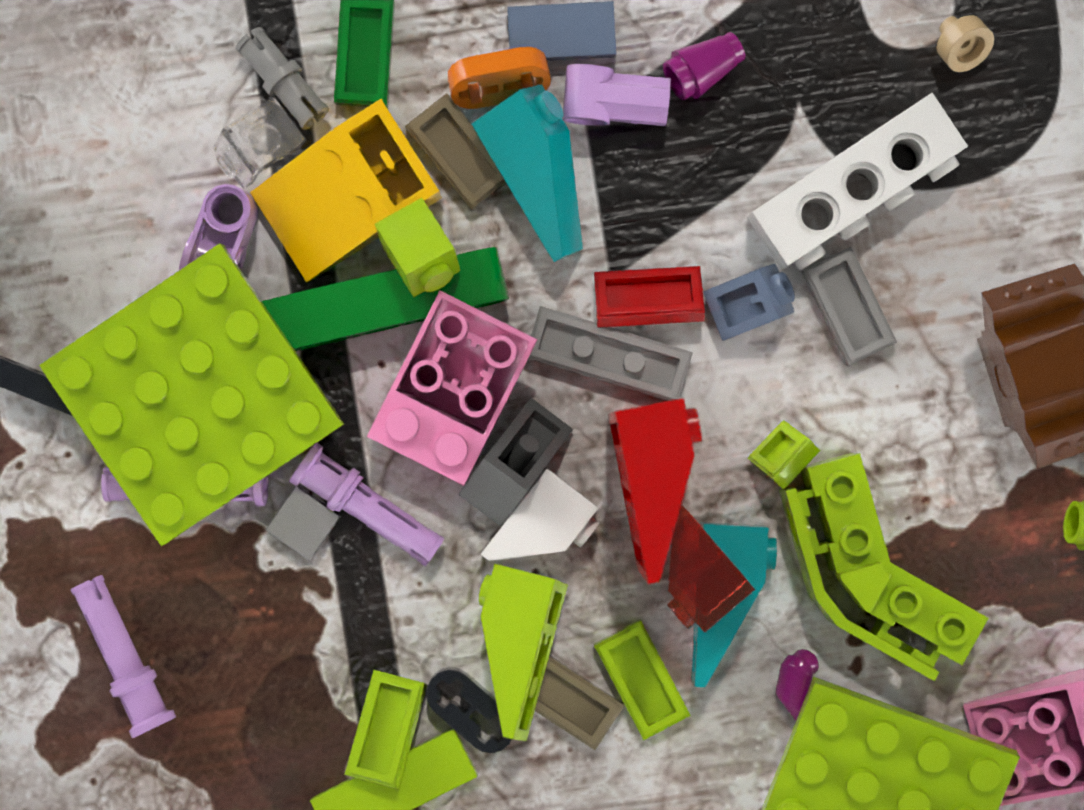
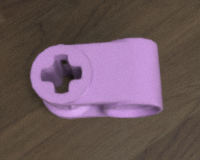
M223 184L215 186L207 193L194 230L190 234L183 250L179 270L221 243L242 271L247 246L259 211L256 201L249 192L235 185ZM238 196L242 201L243 214L234 224L226 225L219 217V205L226 197Z

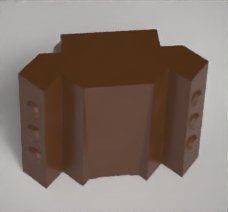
M1074 263L981 292L985 331L982 337L977 338L1004 426L1011 427L1018 433L1037 469L1083 453L1084 276Z

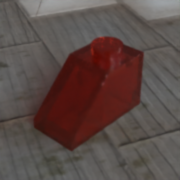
M681 504L671 540L668 591L674 599L667 606L687 629L696 623L705 633L749 596L755 588Z

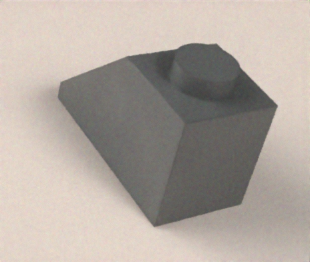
M530 398L482 460L458 495L499 526H502L573 431V428Z

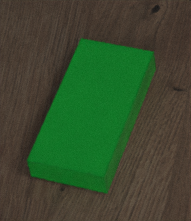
M340 0L334 90L335 105L368 107L382 99L388 108L395 10L394 0Z

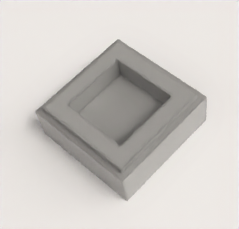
M296 486L270 522L266 531L307 560H311L341 516L335 511L332 512L325 504L299 486Z

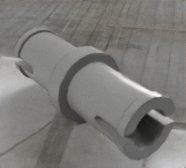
M262 27L251 30L254 39L251 40L247 34L243 36L236 45L237 51L246 58L265 81L262 87L269 96H277L299 122V126L303 130L313 127L314 123L311 119L314 117L319 122L326 116L329 107L320 100L300 76L303 70L295 60L288 61Z

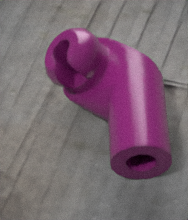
M805 649L797 650L793 655H788L783 660L776 684L778 699L795 721L812 682V674H815L819 668L817 657L811 651Z

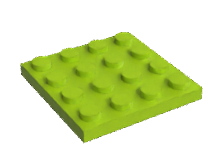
M221 243L39 365L161 547L344 425L234 259Z
M813 677L761 810H998L1020 756L1017 750Z

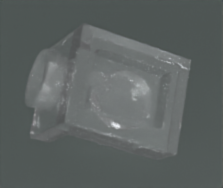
M274 97L224 126L213 148L216 152V160L222 171L228 177L235 178L239 185L245 189L255 182L259 173L299 150L306 139Z

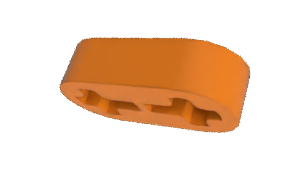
M518 47L458 60L448 70V83L451 98L456 105L466 109H479L498 105L520 89L542 84L544 89L547 90L551 84V75L545 53L534 47Z

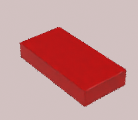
M700 266L594 272L597 328L704 322L705 308Z

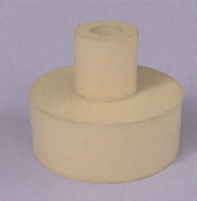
M968 15L959 19L951 16L946 18L939 27L941 35L937 42V53L953 71L964 72L973 69L984 61L993 48L994 34L977 16Z

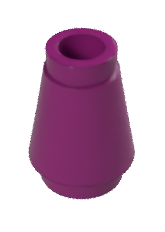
M728 32L723 36L672 51L671 59L663 63V72L665 78H671L670 88L679 99L685 100L691 96L698 99L734 69L737 64L745 60V51L736 35Z

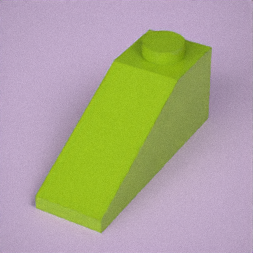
M494 564L492 575L487 574L481 584L479 605L483 606L480 617L502 736L513 740L527 741L568 584L557 579Z

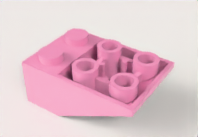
M440 290L367 437L464 486L469 480L538 339Z
M1084 669L963 704L971 734L1017 750L1020 756L1000 806L1084 791Z

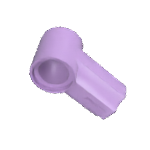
M568 65L563 103L564 116L562 119L568 123L591 126L609 125L610 121L666 126L671 78L614 73L612 68L600 65Z

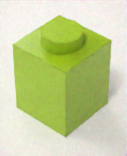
M423 198L416 200L374 224L382 248L413 298L424 291L433 292L441 289L451 281L454 274L460 272L455 249Z

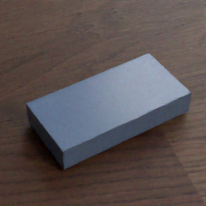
M614 1L507 7L509 49L534 47L545 53L547 61L616 57Z

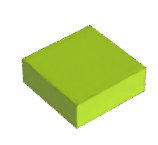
M783 420L747 459L784 490L821 450L809 438Z

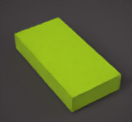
M641 619L594 643V647L643 740L691 716Z
M373 670L344 775L399 789L427 684Z

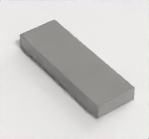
M540 306L531 334L532 337L538 340L528 359L670 401L680 397L693 352L612 327L597 328V323Z

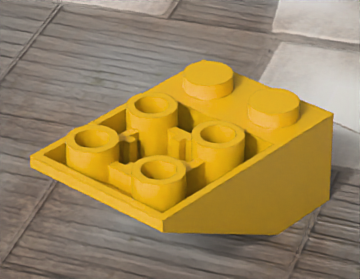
M382 99L332 129L250 192L307 283L377 240L379 236L374 225L375 223L420 198H423L428 207L442 199L440 191Z

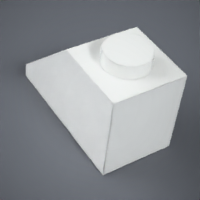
M546 468L484 548L481 555L487 560L493 561L563 552L567 550L572 542L581 548L600 523L592 517L598 507Z

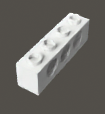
M931 93L751 212L747 218L782 270L795 263L799 271H801L826 254L821 244L839 233L843 241H846L871 224L866 214L881 204H884L888 212L914 196L915 192L910 185L928 174L932 182H935L958 167L960 163L955 155L967 148L968 145L934 94ZM903 144L913 150L916 156V164L913 170H901L893 163L891 151L894 145ZM850 174H862L869 179L872 193L868 200H857L849 194L846 181ZM817 203L826 210L828 222L824 229L813 230L804 224L801 211L805 204Z

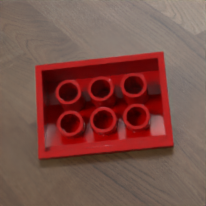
M684 398L618 410L608 414L637 570L648 584L660 582L695 458L693 443L702 442L697 409H686Z

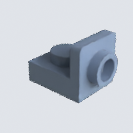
M775 263L703 291L722 341L794 313L792 302L795 299L792 284L784 272H779Z

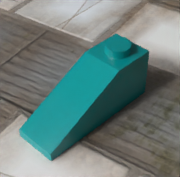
M541 84L520 89L471 123L551 259L553 262H557L582 250L583 243L570 132L562 119L564 113L559 101L551 92L546 91Z
M700 522L691 670V682L694 687L707 686L766 582V569L775 570L777 539L768 537L769 527Z

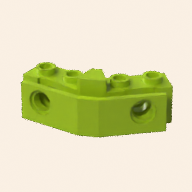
M849 453L807 465L801 471L805 484L804 489L797 490L793 487H786L784 490L778 489L807 594L828 621L933 681L936 680L940 673L933 667L941 654L960 665L964 664L989 618L890 562L860 453ZM814 497L825 540L819 543L815 528L811 529L808 519L811 514L806 499ZM824 553L828 569L834 572L837 580L858 607L877 618L870 632L846 619L825 592L815 555ZM898 623L926 639L924 651L920 652L887 633L890 627Z

